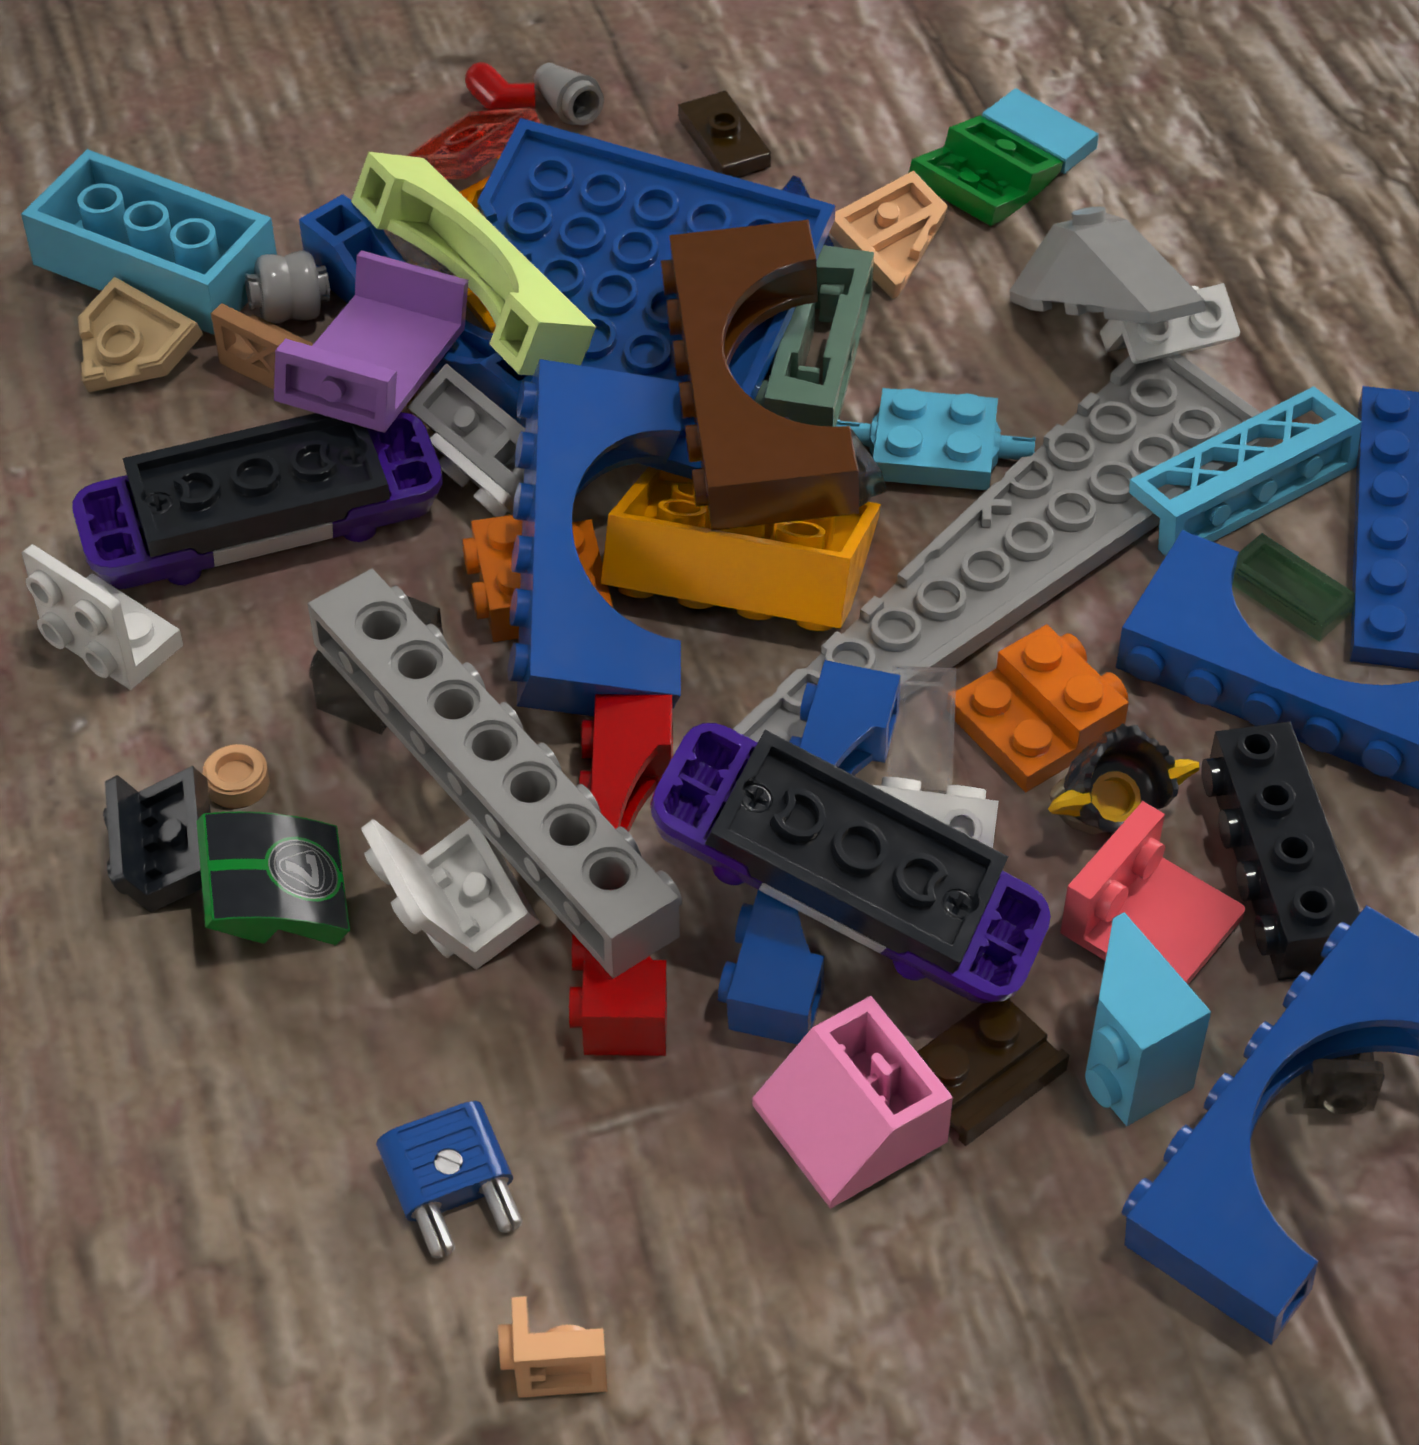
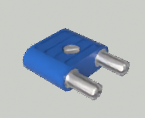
M465 1102L387 1131L377 1140L376 1145L408 1221L418 1222L433 1258H442V1249L429 1218H431L447 1256L453 1252L455 1245L442 1213L485 1197L500 1232H510L509 1222L513 1230L522 1224V1218L508 1188V1185L513 1180V1175L481 1102Z

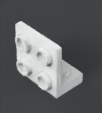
M33 544L22 552L28 574L26 585L35 600L39 615L37 626L41 634L54 647L58 649L66 647L81 657L87 666L102 678L110 676L126 688L132 690L183 646L180 629L93 573L85 578Z

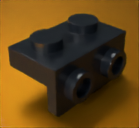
M191 766L139 792L118 775L106 780V807L103 811V818L109 837L110 859L107 861V872L113 886L121 894L129 895L150 913L202 889L196 821L203 813H211L207 777L194 766Z

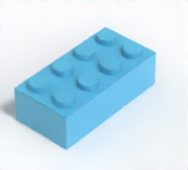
M88 149L21 213L33 265L100 291L104 289L113 277H116L197 322L201 330L213 335L215 334L211 312L221 303L240 311L248 303L245 274H255V261L259 256L264 254L277 255L271 217Z

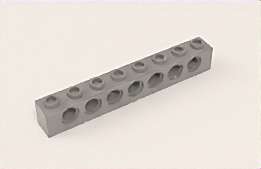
M371 568L308 602L314 645L612 978L617 977L680 937L679 906L682 904V897L672 878L662 870L657 872L653 870L641 857L640 850L631 834L623 827L615 829L601 814L599 805L589 789L582 784L575 786L562 772L559 761L553 751L544 743L536 744L523 730L522 723L513 708L506 702L499 704L486 691L478 671L470 663L465 662L461 664L449 651L448 644L440 630L431 623L425 625L416 616L409 599L398 586L389 587L375 570Z

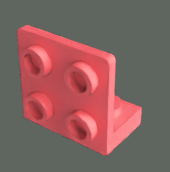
M1142 801L1067 886L1060 934L1106 961L1113 918L1125 912L1189 985L1241 922L1245 906L1163 858L1165 845L1160 842L1165 814Z

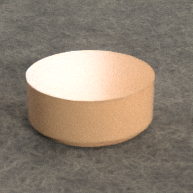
M234 744L222 747L213 752L203 766V775L208 779L209 798L222 807L236 809L250 806L259 801L269 788L270 778L266 759L260 751L251 746Z

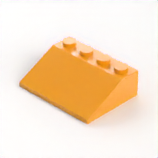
M648 466L608 514L601 584L618 587L620 593L630 597L646 598L658 594L677 598L679 604L694 609H706L717 605L737 609V613L740 616L753 620H767L776 616L796 620L798 626L807 630L827 631L833 627L841 629L854 602L879 519L881 504L859 500V514L711 531L708 507H696L692 479Z

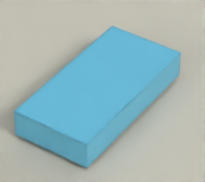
M1016 88L982 113V116L1064 161L1060 171L1063 174L1097 149L1099 135L1097 132Z

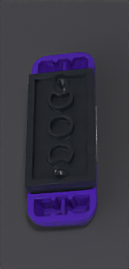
M400 412L384 433L318 413H312L123 458L126 475L85 486L76 494L72 501V511L86 561L90 568L108 584L116 589H127L168 579L176 585H187L195 582L200 577L202 570L339 536H344L353 542L366 541L375 535L377 527L421 517L429 512L443 482L441 466L426 427L416 416Z
M702 723L691 728L682 739L653 793L650 803L651 813L661 837L668 843L712 865L713 873L721 882L728 885H740L745 882L893 960L895 969L904 978L913 981L928 978L971 1002H999L1013 997L1026 981L1049 928L1051 914L1048 903L1042 894L1031 885L1002 871L1008 859L1007 855L766 729L759 742H756L729 727L717 723Z

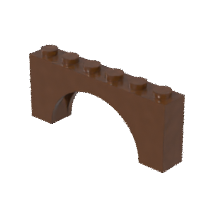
M809 220L669 235L671 259L660 260L664 296L675 294L676 299L666 300L670 336H682V340L672 341L676 377L688 376V382L679 383L682 418H694L695 421L694 425L685 426L689 462L701 461L702 468L692 470L694 499L696 507H708L711 531L859 514V470L850 426H816L779 416L748 396L738 385L729 369L734 352L744 338L759 324L790 308L818 302L817 262Z

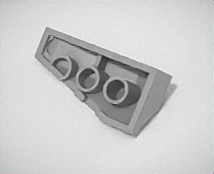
M1105 207L1079 209L1072 212V220L1053 224L1009 290L1011 302L1030 310L1044 312L1052 309V302H1060L1065 304V312L1069 315L1079 316L1087 312H1104V319L1155 324L1206 311L1205 300L1127 219L1106 213Z

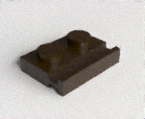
M1010 999L981 1004L917 1051L953 1096L950 1126L959 1133L958 1140L965 1146L1064 1073L1068 1067L1069 1054L1064 1049L1059 1051L1047 1041L1048 1035Z

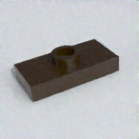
M726 90L678 104L679 121L715 172L739 177L771 167V151Z

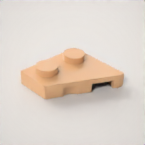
M912 171L836 211L835 221L829 233L843 248L874 252L873 280L891 299H894L901 293L942 225L948 206Z

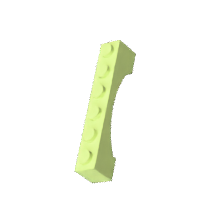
M368 151L351 202L377 229L388 230L405 239L440 262L457 277L468 280V287L481 300L495 322L496 327L489 343L492 348L519 375H534L539 359L581 365L589 349L596 326L425 158Z

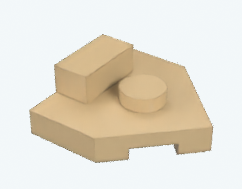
M113 277L78 316L79 336L82 339L83 362L81 363L82 382L90 393L167 376L201 338L203 333L197 322L122 280Z

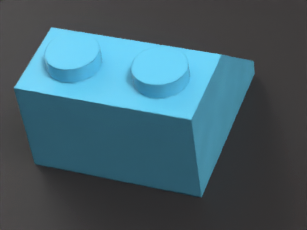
M1125 912L1114 917L1112 922L1085 1079L1095 1100L1105 1108L1111 1107L1122 1122L1129 1126L1194 1088L1211 1011Z

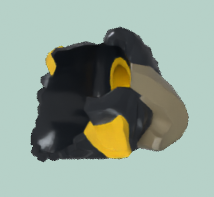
M1122 723L1119 727L1109 732H1104L1096 741L1073 758L1066 777L1059 780L1050 791L1049 797L1052 803L1048 810L1051 814H1058L1073 829L1092 835L1108 833L1112 836L1142 801L1157 810L1167 807L1178 795L1179 785L1199 771V762L1190 759L1175 760L1169 754V750L1165 745H1159V741L1149 738L1144 731H1140L1138 725L1127 727Z

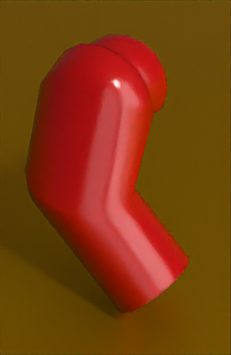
M479 62L468 68L465 74L466 87L486 109L491 111L536 109L535 83H508L488 63Z

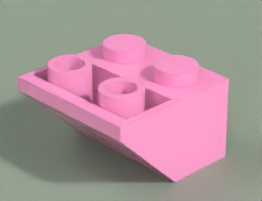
M869 996L812 1027L753 1096L752 1105L831 1209L947 1143L953 1096L875 999Z

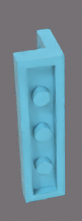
M1313 386L1131 478L1129 493L1160 518L1158 550L1165 556L1182 530L1214 542L1356 468L1362 422ZM1311 410L1325 420L1319 424L1292 422L1293 419ZM1258 437L1283 439L1282 443L1272 448L1247 446L1248 442ZM1211 461L1237 463V466L1227 471L1201 469V466ZM1166 484L1191 486L1190 490L1172 499H1169L1158 490V488Z

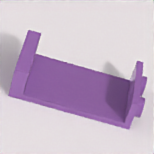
M361 250L357 255L355 295L316 342L310 346L285 338L275 350L274 401L385 433L464 331L468 280Z

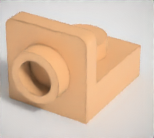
M527 1296L512 1297V1324L498 1325L499 1359L501 1370L515 1369L518 1398L607 1392L604 1329H585L576 1325H561L547 1332L530 1333Z

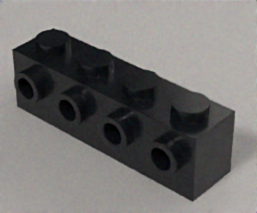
M1291 722L1215 731L1210 758L1203 759L1202 782L1206 795L1208 797H1216L1220 809L1218 822L1222 843L1226 849L1233 848L1238 861L1236 879L1239 894L1243 901H1251L1256 914L1254 922L1255 939L1259 952L1263 956L1270 955L1278 981L1297 978L1303 971L1313 975L1325 960L1321 957V953L1333 930L1341 922L1351 926L1361 911Z

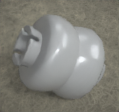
M307 251L292 252L284 257L275 254L261 255L255 261V274H245L249 309L259 308L262 319L275 325L290 319L299 321L314 320L320 314L321 301H330V288L325 265L316 267L313 256Z

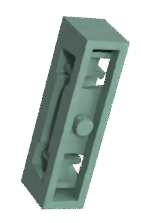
M823 245L816 261L818 302L795 308L767 371V375H770L769 381L763 380L755 402L767 410L792 421L816 426L836 427L837 420H840L872 296L874 252ZM815 309H820L819 321L832 323L823 355L822 385L819 384L820 368L805 366L814 335Z

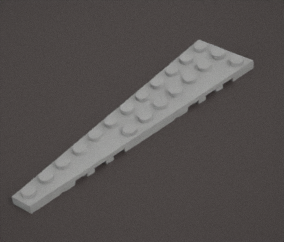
M1180 354L1139 364H1134L1129 356L1111 373L1110 382L1097 394L1090 392L1078 404L1077 413L1063 426L1057 423L1044 436L1043 445L1035 453L1028 457H1021L1006 471L1001 481L991 485L897 574V583L881 598L876 596L871 598L860 609V618L843 634L836 631L821 646V654L808 667L796 669L778 686L777 691L771 697L764 699L733 730L756 742H759L765 729L789 742L792 736L802 738L806 722L800 720L804 690L807 683L818 684L824 660L901 675L900 703L1159 525L1160 518L1129 493L1131 478L1261 412ZM1258 437L1248 442L1247 446L1272 447L1277 443V439ZM1211 461L1201 466V469L1227 471L1237 466V463ZM1166 484L1158 488V490L1169 499H1172L1190 490L1191 486Z

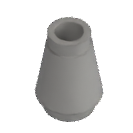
M545 63L536 71L534 75L535 88L564 123L569 125H587L599 116L603 108L604 97L598 82L593 77L554 63Z

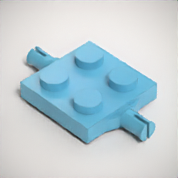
M882 388L880 410L873 418L872 424L837 420L836 427L850 426L853 445L870 447L869 452L873 458L871 480L987 490L990 487L991 471L998 463V458L1019 460L1021 457L1031 456L1035 451L1036 437L1001 435V430L996 422L998 398L980 397L974 394L957 395L923 392L909 388L902 390Z

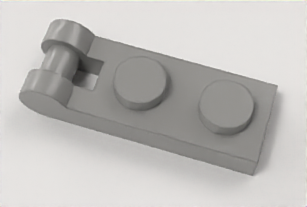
M445 364L407 408L425 425L442 436L515 498L518 483H524V469L515 468L511 472L504 465L515 454L519 434L521 431L525 432V428L453 368Z

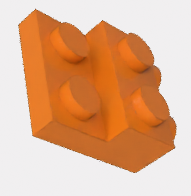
M513 514L471 521L473 537L462 539V547L467 575L478 573L480 582L471 583L476 619L488 618L493 642L518 639L519 627L511 626L509 618L513 592L515 588L520 589L521 573L512 572L511 560L515 538L517 535H522V520H515ZM592 520L572 522L575 547L584 571L599 594L613 608L608 585L601 584L603 564Z
M1046 624L998 652L997 667L994 670L948 695L946 713L1026 793L1070 767L1073 758L1096 741L1104 732H1109L1119 727L1122 723L1125 724L1129 702L1128 693L1122 681L1111 672L1100 675L1087 663L1086 651L1074 635L1066 633L1060 637Z

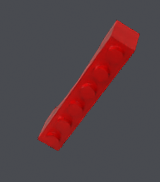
M595 694L594 720H582V759H592V771H580L579 784L589 789L599 805L601 814L615 829L623 827L629 832L639 811L655 791L673 758L672 695ZM572 933V971H583V987H570L569 1027L582 1028L584 1055L666 1056V960H652L649 956L617 977L612 978Z

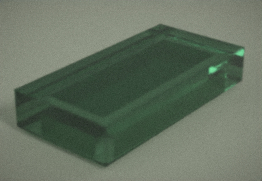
M1261 533L1238 554L1232 585L1319 642L1352 613L1355 601V593L1265 534Z

